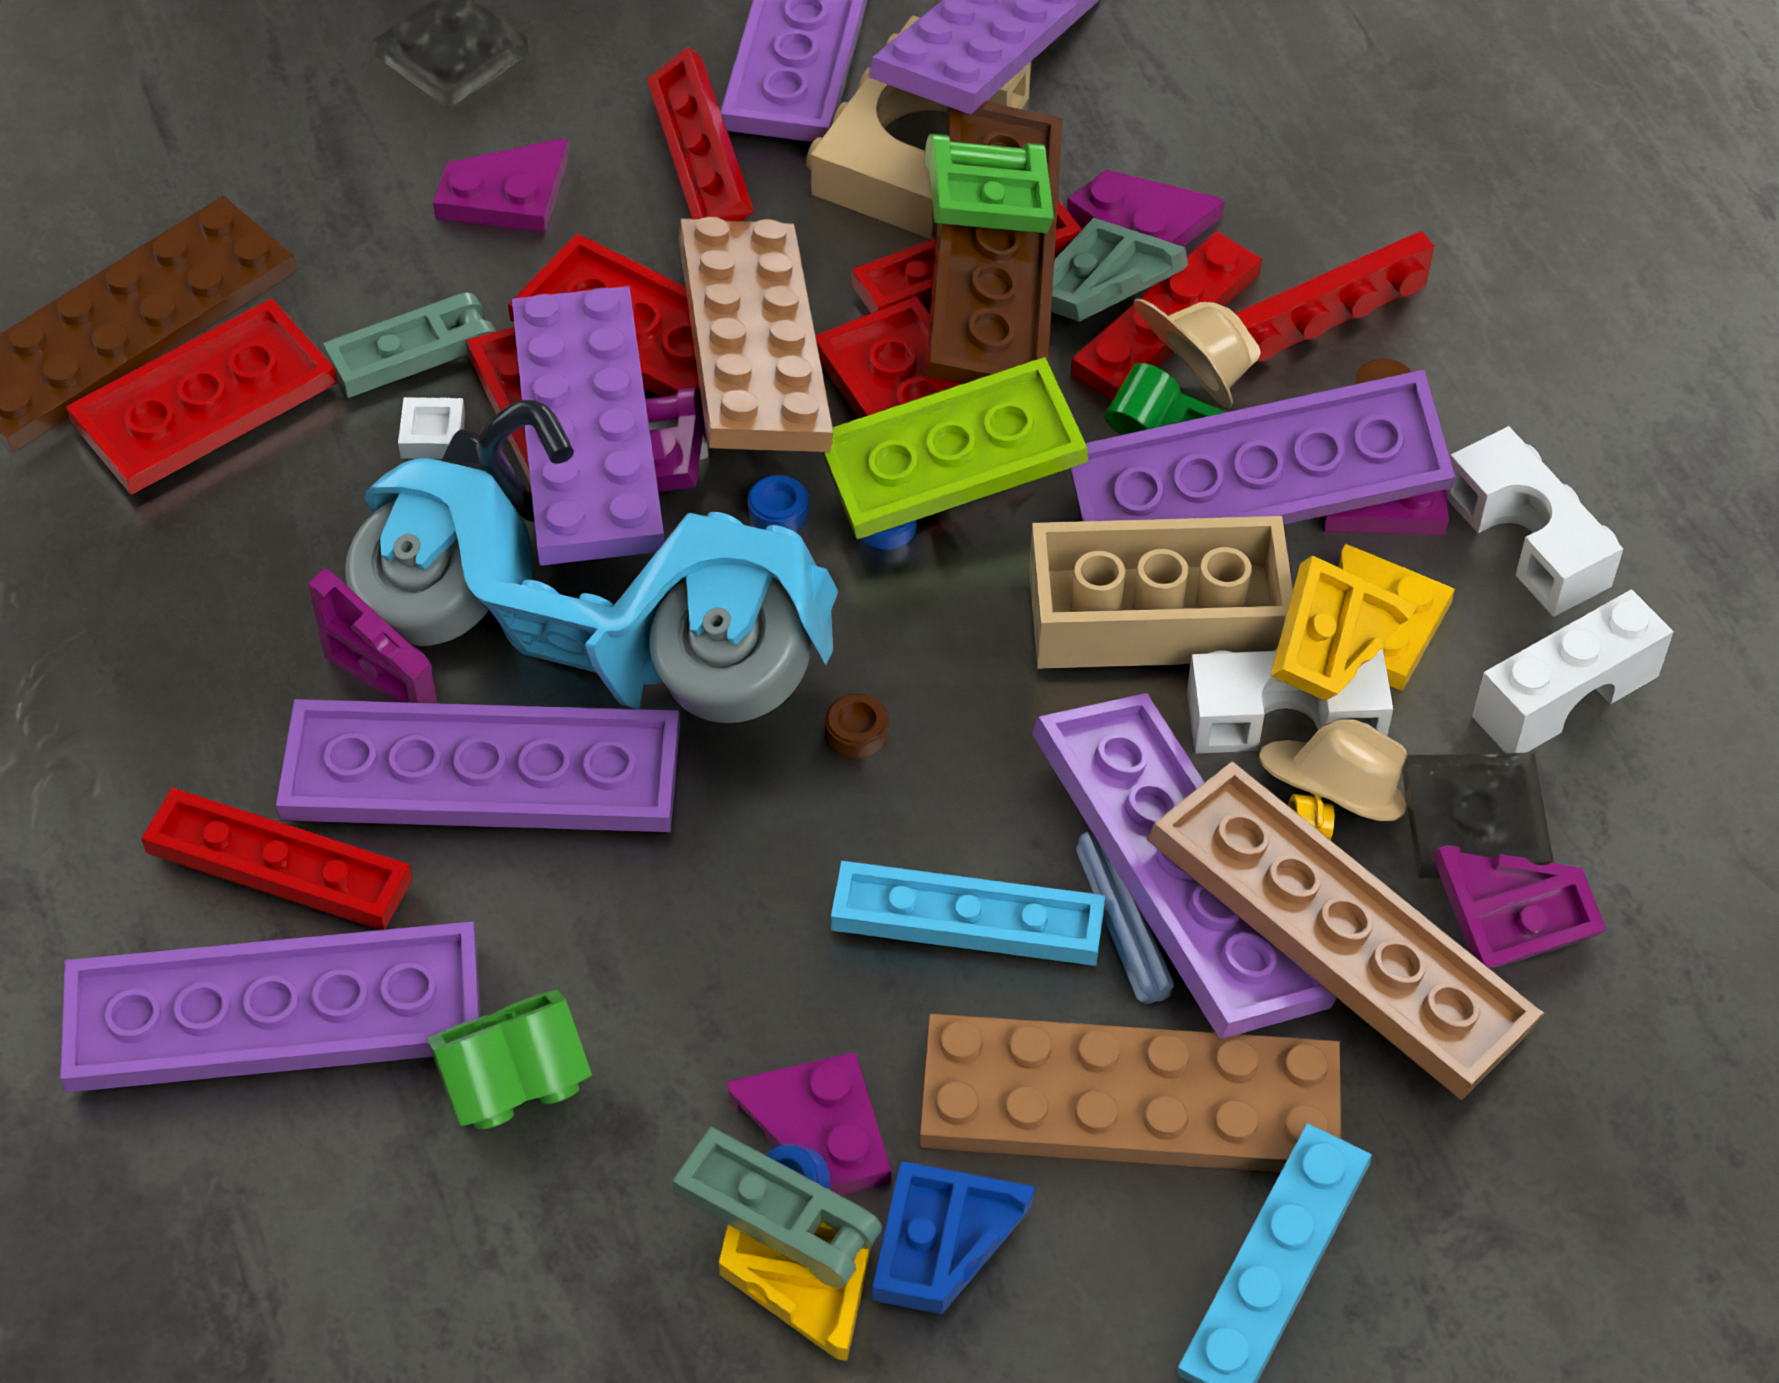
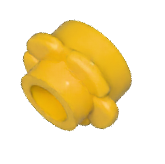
M1310 793V795L1292 794L1288 806L1331 840L1334 829L1333 805L1323 803L1322 797Z

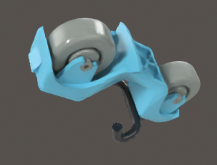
M521 400L508 405L487 422L482 428L480 435L463 429L458 430L453 435L442 459L415 458L404 462L384 474L365 492L364 500L373 514L362 524L351 542L345 566L346 583L357 596L412 646H432L451 641L473 628L490 610L500 623L505 636L517 651L523 655L596 672L617 702L629 709L640 708L644 684L663 682L672 697L685 710L699 718L718 723L749 721L769 713L782 704L794 692L806 672L811 652V640L825 665H827L833 652L831 610L837 597L838 589L828 570L817 567L801 536L782 526L770 525L767 526L766 530L743 525L736 518L720 512H710L707 517L688 513L615 605L600 596L589 593L581 594L579 599L561 595L552 587L533 580L530 535L524 520L535 522L532 495L502 452V446L513 432L522 426L531 425L534 427L553 464L564 463L574 454V449L557 415L548 405L537 400Z

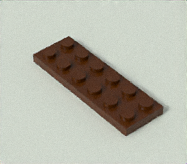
M990 102L982 104L971 115L948 107L945 135L949 136L951 142L1023 148L1025 143L1042 144L1045 146L1054 220L1048 233L938 223L925 366L926 377L965 384L1046 357L1048 362L1063 118Z
M223 195L0 333V443L11 453L15 452L68 418L67 405L178 348L297 271L294 255Z

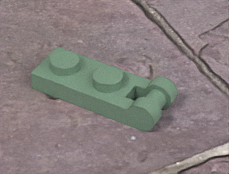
M461 293L324 342L323 346L326 359L335 368L336 378L347 398L468 355L467 339L493 333L496 330L491 322L483 320L484 310L477 297L472 293Z
M712 1126L672 1181L673 1194L809 1268L820 1281L837 1289H843L855 1272L856 1265L853 1260L860 1249H869L882 1230L878 1219L864 1208ZM821 1222L837 1231L830 1244L813 1235Z

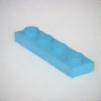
M841 861L831 913V931L1096 966L1105 895Z
M1309 1123L1306 1124L1178 1366L1179 1377L1190 1383L1258 1382L1370 1165L1372 1154Z

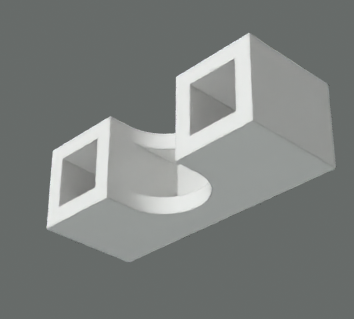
M1509 426L1450 455L1455 474L1454 488L1446 489L1447 500L1478 534L1503 523L1521 525L1533 532L1525 537L1515 575L1553 617L1612 587L1623 552V548L1618 543L1616 536L1608 527L1601 525L1580 503L1577 494L1571 487L1563 484L1542 462L1535 448L1525 444Z
M1631 589L1485 671L1472 717L1513 761L1562 733L1565 720L1570 711L1584 696L1594 689L1612 704L1659 677L1674 631Z
M1383 648L1370 661L1364 663L1357 670L1356 676L1338 695L1327 701L1270 676L1277 649L1273 651L1234 653L1218 650L1208 654H1192L1187 699L1195 754L1258 751L1264 715L1270 711L1283 708L1298 710L1306 714L1315 722L1318 730L1323 725L1335 720H1356L1368 724L1386 736L1388 735L1393 704Z

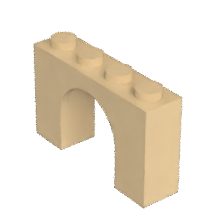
M912 15L899 34L894 33L890 36L886 45L920 18ZM1031 62L986 102L1022 109L1029 99ZM869 67L864 72L858 90L849 103L843 102L837 109L833 125L823 138L817 137L809 149L806 166L811 170V195L933 239L937 233L938 223H934L930 173L925 165V151L895 139L884 128L903 115L925 110L947 112L948 106L869 78L871 67Z

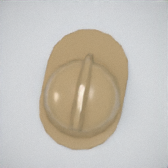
M1136 298L1134 307L1144 322L1188 365L1192 373L1213 399L1223 407L1230 409L1234 403L1230 388L1260 356L1259 346L1240 318L1229 308L1210 302H1199L1168 316L1153 304Z
M1335 720L1323 725L1308 743L1285 740L1271 742L1261 748L1259 760L1263 768L1274 777L1294 787L1332 800L1355 814L1377 821H1395L1405 814L1407 804L1402 792L1397 788V784L1407 758V752L1401 744L1368 724L1356 720Z

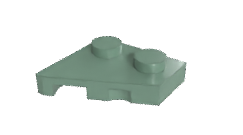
M1093 218L1054 260L1051 312L1080 322L1183 271L1188 266L1186 249L1183 246Z

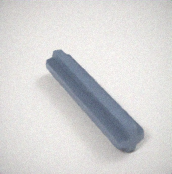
M1086 831L1079 836L1076 852L1093 893L1105 895L1103 917L1135 995L1143 1004H1150L1155 1001L1162 1002L1170 996V990L1173 988L1174 981L1152 929L1091 831Z

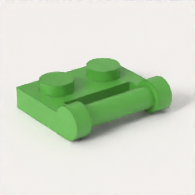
M929 134L925 148V165L930 173L934 223L1039 233L1049 232L1054 220L1044 145L1025 143L1023 148L951 142L948 135Z

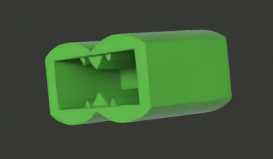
M558 990L529 997L491 1015L458 1024L427 1039L455 1118L460 1126L474 1124L477 1130L488 1129L505 1123L514 1116L513 1108L528 1100L539 1098L541 1104H551L565 1100L579 1091V1082L592 1076L567 1001Z

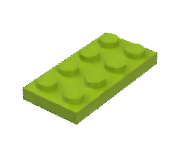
M1046 357L832 427L831 451L821 452L856 539L1089 462L1086 443Z

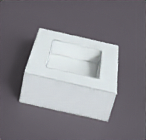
M404 398L398 439L400 458L442 459L453 435L460 429L464 430L466 413L463 398Z

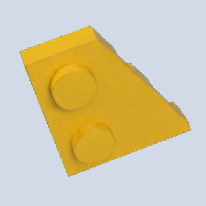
M1345 543L1341 551L1339 568L1417 604L1416 613L1408 621L1401 624L1384 641L1386 645L1383 647L1389 686L1403 691L1452 603L1455 588Z
M1311 556L1300 563L1270 676L1327 701L1338 695L1356 676L1357 670L1364 663L1370 661L1386 645L1384 641L1401 624L1408 621L1416 613L1417 604L1322 559Z
M821 1222L813 1235L830 1244L837 1231ZM728 1225L719 1259L720 1276L835 1359L848 1360L872 1246L869 1249H860L853 1260L856 1265L855 1272L843 1289H837L820 1281L809 1268Z

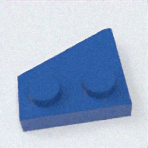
M901 1161L873 1280L872 1301L943 1314L1032 1209L1035 1186Z

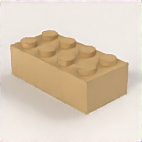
M1282 516L1032 523L1029 574L1038 669L1190 664L1192 654H1208L1218 650H1226L1233 653L1273 651L1278 648L1293 592Z

